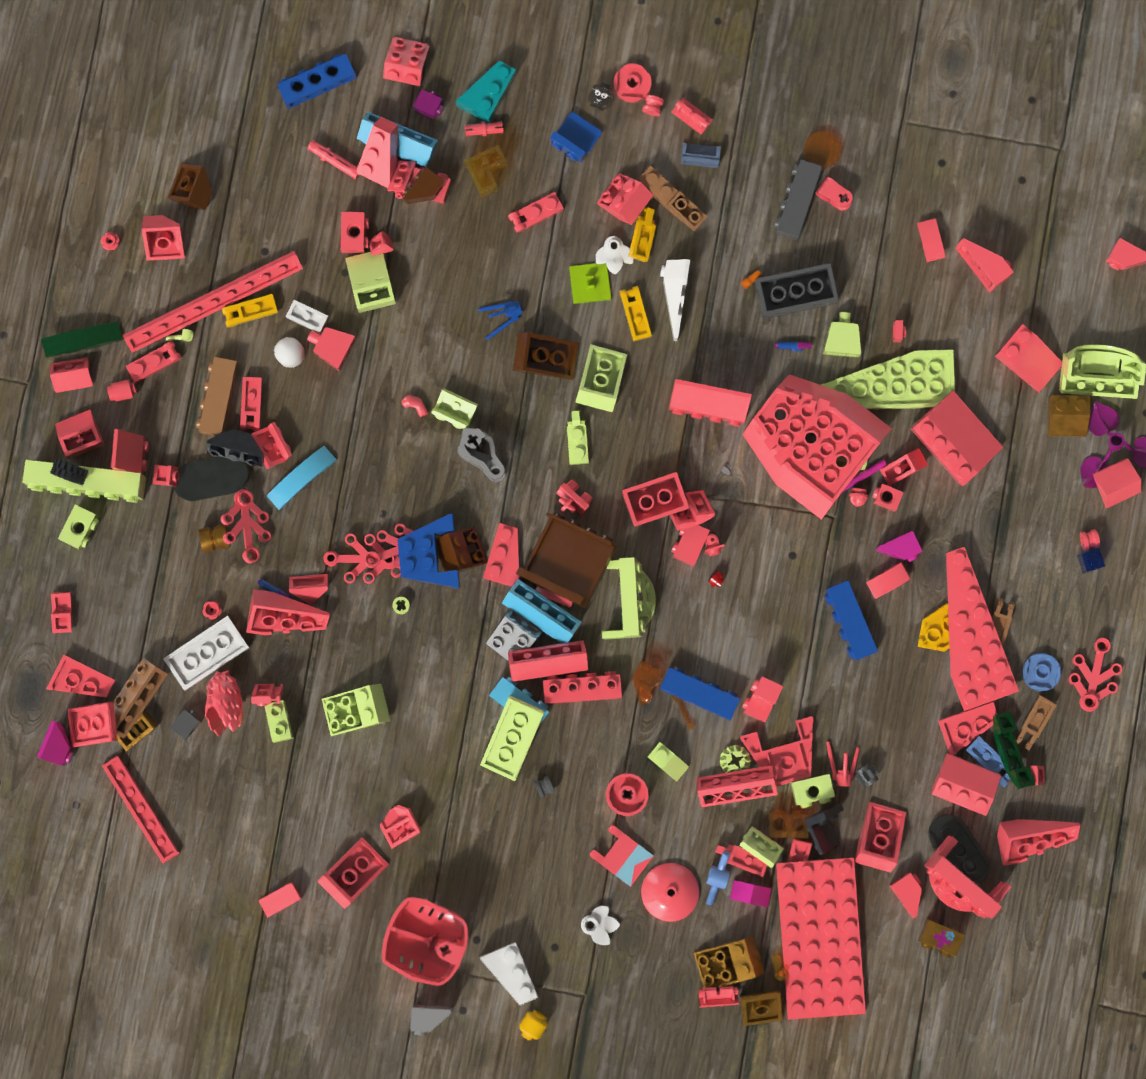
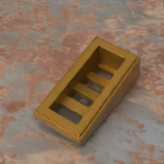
M145 711L131 728L137 735V738L129 731L127 736L132 742L129 743L126 738L124 739L117 735L118 742L125 751H128L157 728L158 724L149 712ZM136 724L144 731L143 733L137 728Z

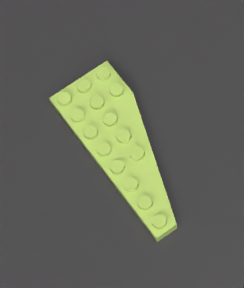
M953 350L913 351L821 385L848 394L867 410L933 408L952 390L955 392Z

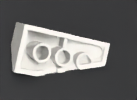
M688 259L667 260L666 266L662 265L660 276L664 277L663 284L673 341H677L690 265V260Z

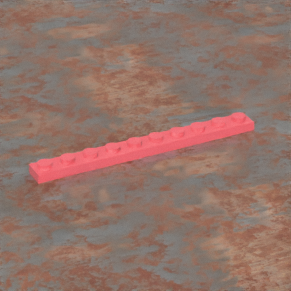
M292 251L123 334L124 340L133 353L303 268L295 252Z

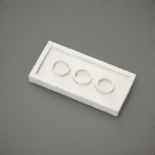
M226 616L163 659L183 690L186 691L249 649V646L229 616Z

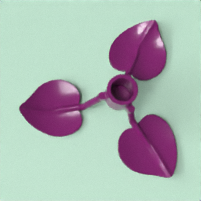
M1097 401L1090 408L1088 428L1095 436L1099 437L1105 433L1110 436L1108 440L1109 450L1103 461L1096 456L1089 457L1083 461L1080 474L1085 488H1098L1093 473L1110 466L1106 464L1112 451H1119L1123 446L1134 452L1133 461L1135 464L1146 468V437L1137 438L1134 442V448H1132L1125 441L1121 433H1110L1109 431H1114L1118 427L1119 416L1114 409Z

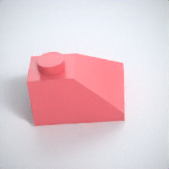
M163 215L143 216L142 235L147 261L185 258L180 224Z

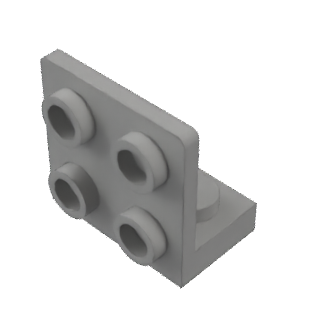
M510 610L486 644L508 660V652L530 649L543 631L513 610Z

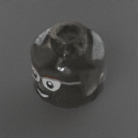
M604 82L601 85H593L588 96V101L591 103L590 106L601 111L609 109L616 95L611 90L612 86Z

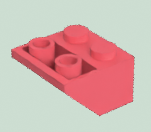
M618 173L606 191L601 195L597 204L619 220L632 225L653 194L640 181Z
M91 409L55 424L59 442L68 459L105 445Z

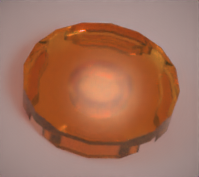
M818 131L811 134L805 141L803 153L806 161L820 165L822 169L834 166L839 160L841 144L832 133Z

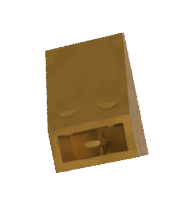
M754 936L734 940L693 953L704 988H717L756 978L765 973Z

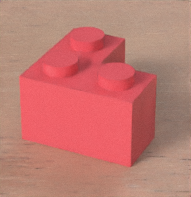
M764 677L754 680L750 688L753 693L750 698L746 697L742 706L745 709L743 713L765 723L783 686Z

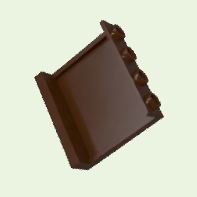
M547 512L546 515L549 517V520L524 569L519 567L516 574L535 585L587 608L617 546L612 543V538L604 534L600 537L596 535L597 532L589 527L585 530L580 528L581 524L574 520L567 522L564 520V516L556 512L553 515Z

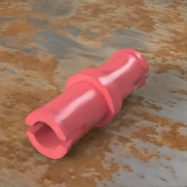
M481 121L479 124H464L465 130L473 129L472 131H465V136L482 135L484 137L487 134H503V128H495L502 127L503 123L502 121L491 123Z

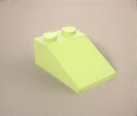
M590 344L576 403L613 412L627 354Z

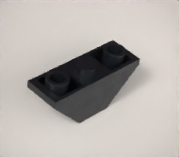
M230 429L207 440L206 451L212 456L228 458L231 461L245 462L251 466H263V453L250 433Z

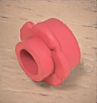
M107 232L105 236L101 237V243L105 250H115L118 247L120 239L113 232Z
M207 601L203 605L204 609L202 612L205 617L216 619L221 614L222 609L217 601Z

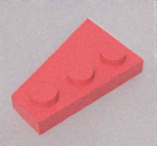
M499 523L483 579L510 587L519 579V576L516 574L519 568L518 528Z

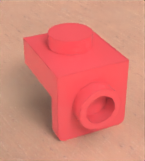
M154 465L152 484L177 487V482L180 478L179 468L171 465Z

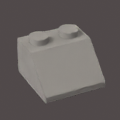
M414 1004L411 1010L410 1031H414V1035H426L427 1032H431L451 1014L453 1007Z

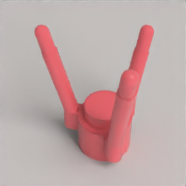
M827 741L826 745L832 770V780L836 781V786H851V781H854V772L860 748L856 747L851 770H847L848 753H844L843 770H838L837 774L831 745Z

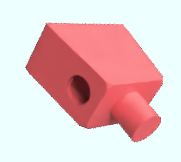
M325 327L322 334L312 330L307 340L316 344L313 351L317 356L340 371L356 338L351 334Z

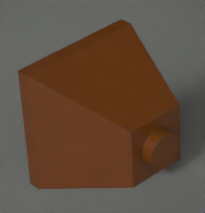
M181 163L167 198L191 208L206 211L207 206L210 204L212 190L205 168Z

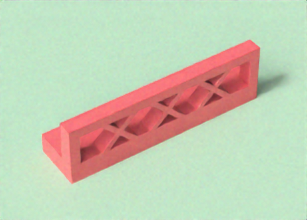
M773 765L697 778V792L702 807L778 795ZM766 785L772 786L770 790H763L761 788ZM748 788L753 790L751 793L742 792L744 789ZM725 792L734 793L732 796L723 795ZM705 795L715 796L713 799L704 800Z

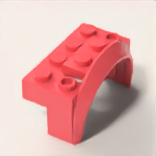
M947 836L924 865L928 869L927 873L929 874L933 891L944 904L955 910L972 911L984 919L985 917L993 919L1002 908L998 903L1010 890L1011 886L1001 881L987 895L945 859L958 843L954 837ZM958 892L962 897L958 898L953 893Z

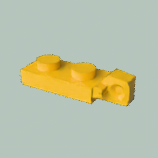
M644 208L641 216H638L628 257L648 262L656 229L655 221L652 220L654 209Z

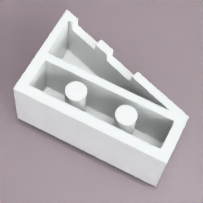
M516 942L480 956L482 962L519 1005L538 998Z

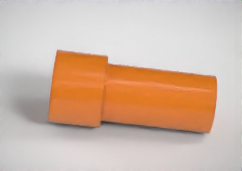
M759 270L755 271L748 278L741 281L742 286L745 289L749 288L762 274Z

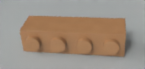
M214 357L213 362L210 361L208 372L210 373V378L205 382L204 391H207L205 399L202 398L200 406L203 412L202 416L198 417L196 426L201 434L217 436L225 432L239 365L237 361Z

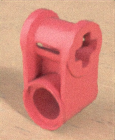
M829 177L825 178L815 192L819 198L841 211L848 210L853 200L850 191ZM844 197L847 198V201H844L843 203L840 202V200Z

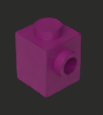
M421 89L413 106L414 111L435 120L437 115L440 116L444 109L441 96L436 92L431 91L429 93Z

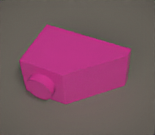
M913 531L876 548L879 553L901 561L908 559L909 562L920 558L918 554L923 552Z

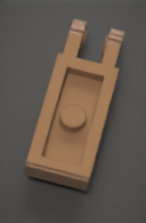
M999 598L991 618L1003 647L1012 621L1011 616L1015 603L1010 602L1006 615L1000 614L1004 599Z
M1039 695L1021 726V731L1015 739L1016 743H1021L1025 733L1028 732L1032 736L1027 741L1025 749L1029 751L1036 738H1039L1057 704Z

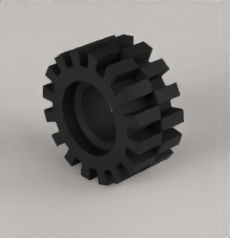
M55 459L50 474L83 486L89 471L71 463Z

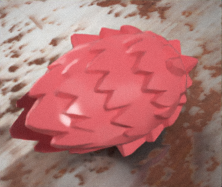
M229 670L222 673L216 671L215 676L209 680L206 687L205 717L208 720L210 729L214 730L217 736H221L222 732L226 731L227 726L234 732L243 722L244 712L240 688L236 679L229 675Z

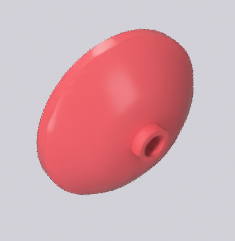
M676 863L661 864L653 868L646 875L641 888L642 901L646 909L654 917L663 921H678L687 917L695 909L699 899V885L693 873L686 867ZM669 889L674 890L675 893L673 896L667 895V891Z

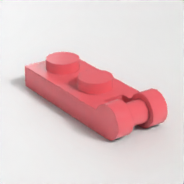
M554 192L511 213L508 217L510 221H513L516 233H519L563 211L564 208ZM525 216L527 221L522 223L520 217Z
M173 341L166 343L126 366L135 384L182 359L180 353L176 352V346ZM166 352H168L170 355V357L167 359H165L163 355Z
M243 377L241 431H247V429L259 431L261 429L263 379L260 377ZM247 416H254V422L247 421Z

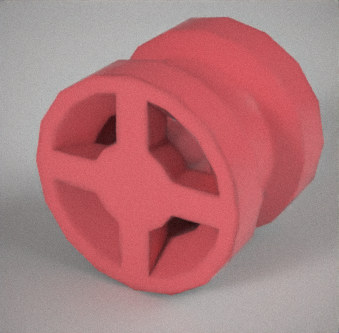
M646 95V105L643 106L642 111L652 116H660V107L663 105L664 100L657 96Z
M1096 529L1088 533L1080 532V542L1084 551L1089 550L1091 547H1100V539Z

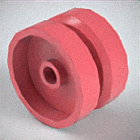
M630 773L614 777L606 789V801L609 807L615 813L623 816H633L641 812L649 798L645 782L640 777ZM625 791H629L631 794L628 799L623 796Z

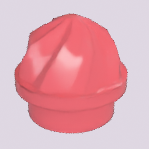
M852 488L851 493H849L850 501L856 507L864 505L868 499L867 490Z

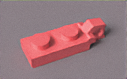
M728 844L727 848L717 845L716 853L722 855L725 850L730 852L728 864L758 876H764L768 865L747 850L736 845Z

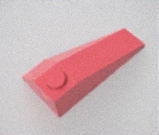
M254 589L250 602L246 633L272 635V632L283 631L284 634L290 633V630L299 629L303 632L326 630L330 613L274 592Z
M1024 819L1000 822L997 839L1003 866L1025 862L1027 857L1037 853L1038 856L1044 854L1043 850L1052 846L1058 848L1077 840L1080 824L1076 822Z

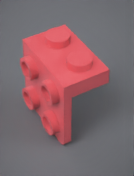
M394 37L385 59L383 78L420 86L429 45Z

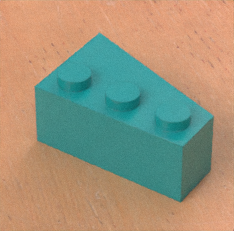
M498 61L456 100V107L486 123H491L516 77V69Z

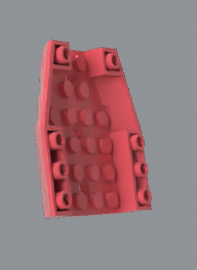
M789 374L758 411L742 435L775 484L822 520L892 428L848 394ZM779 409L786 412V417L783 420L775 418V412ZM808 433H814L817 437L813 444H809L805 440ZM839 456H844L847 459L846 466H837L836 459Z

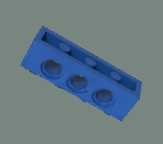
M337 54L326 63L319 62L310 70H301L295 77L282 79L277 84V87L287 109L357 79L347 55ZM331 69L338 70V73L334 76L328 74ZM318 76L321 80L319 83H312V78ZM297 84L304 86L301 91H295L294 87Z

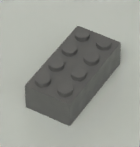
M831 263L757 278L754 282L762 320L835 305L839 301Z

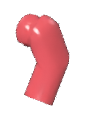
M406 395L402 399V405L406 408L410 406L416 408L420 417L428 414L421 398Z

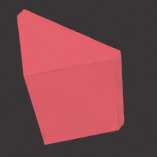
M1128 458L1093 473L1106 508L1141 493V478Z

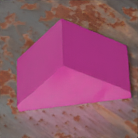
M733 880L730 899L768 907L772 888Z

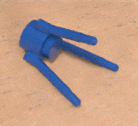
M517 300L478 309V311H487L503 308L500 311L489 314V317L504 313L507 318L511 317V319L486 336V340L495 336L511 323L519 320L518 316L522 315V310Z

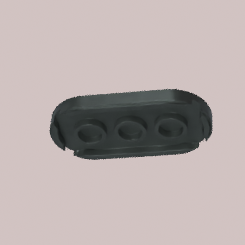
M224 457L191 462L179 467L180 478L177 482V487L173 486L179 497L191 502L229 495L244 488L249 479V470L244 462L231 461Z
M950 814L935 818L928 831L929 840L934 849L937 850L947 836L954 837L958 843L945 859L976 885L983 882L988 875L989 860L966 824L959 817Z

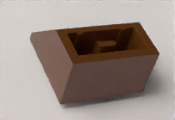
M475 527L448 533L436 539L437 552L444 572L458 570L461 573L487 564Z

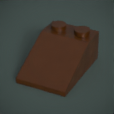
M529 332L518 333L513 371L573 380L579 342Z

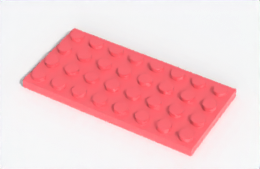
M854 858L776 863L787 1018L802 1019L866 1014Z

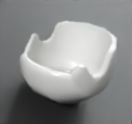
M285 337L279 340L274 348L276 359L287 368H294L300 365L305 356L304 347L295 338Z

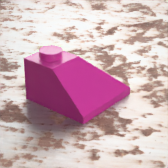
M51 721L37 757L66 766V763L69 764L72 760L73 753L71 751L73 748L63 723Z

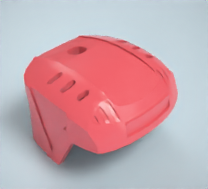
M418 897L406 898L396 909L387 927L382 946L383 963L413 981L431 985H443L455 974L466 950L468 929L465 920L457 912L427 899ZM423 906V910L421 912H418L419 909ZM433 908V913L431 914V916H428V913ZM444 912V915L441 918V920H438L440 914ZM445 945H447V949L445 951L440 950V947H445ZM404 956L403 962L401 963L400 957ZM413 959V966L409 968L410 960ZM421 963H423L422 972L419 971Z

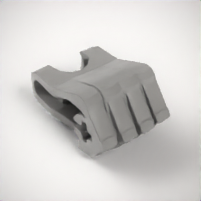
M464 428L460 444L457 448L458 455L463 460L481 469L492 482H501L505 477V468L496 456L493 439L479 428ZM470 441H476L479 449L482 448V443L487 441L489 443V455L478 452L476 446L470 443ZM495 468L500 470V473L497 475L491 473Z

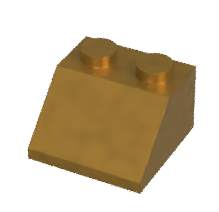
M1051 395L1048 398V436L1086 437L1090 419V396Z

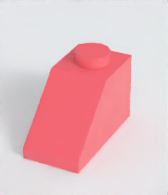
M1119 238L1107 257L1106 262L1113 269L1125 270L1146 264V252Z
M917 449L897 459L880 471L888 486H891L923 469L928 464L920 449Z
M907 872L889 886L909 915L915 918L918 914L922 890L919 886L921 881L915 873L912 875L910 872Z

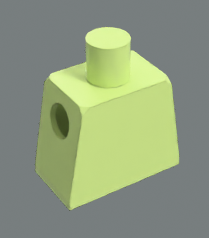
M840 312L839 322H831L823 350L824 355L859 357L861 355L859 325L850 323L851 313Z

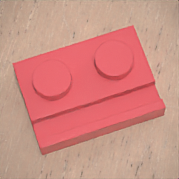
M255 684L251 696L252 704L266 706L271 704L272 701H277V704H280L284 691L283 684H280L279 687H275V684Z

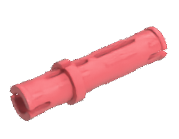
M314 139L310 142L307 150L321 157L323 162L327 161L353 179H357L359 176L356 173L358 167L332 152L330 147L326 148Z

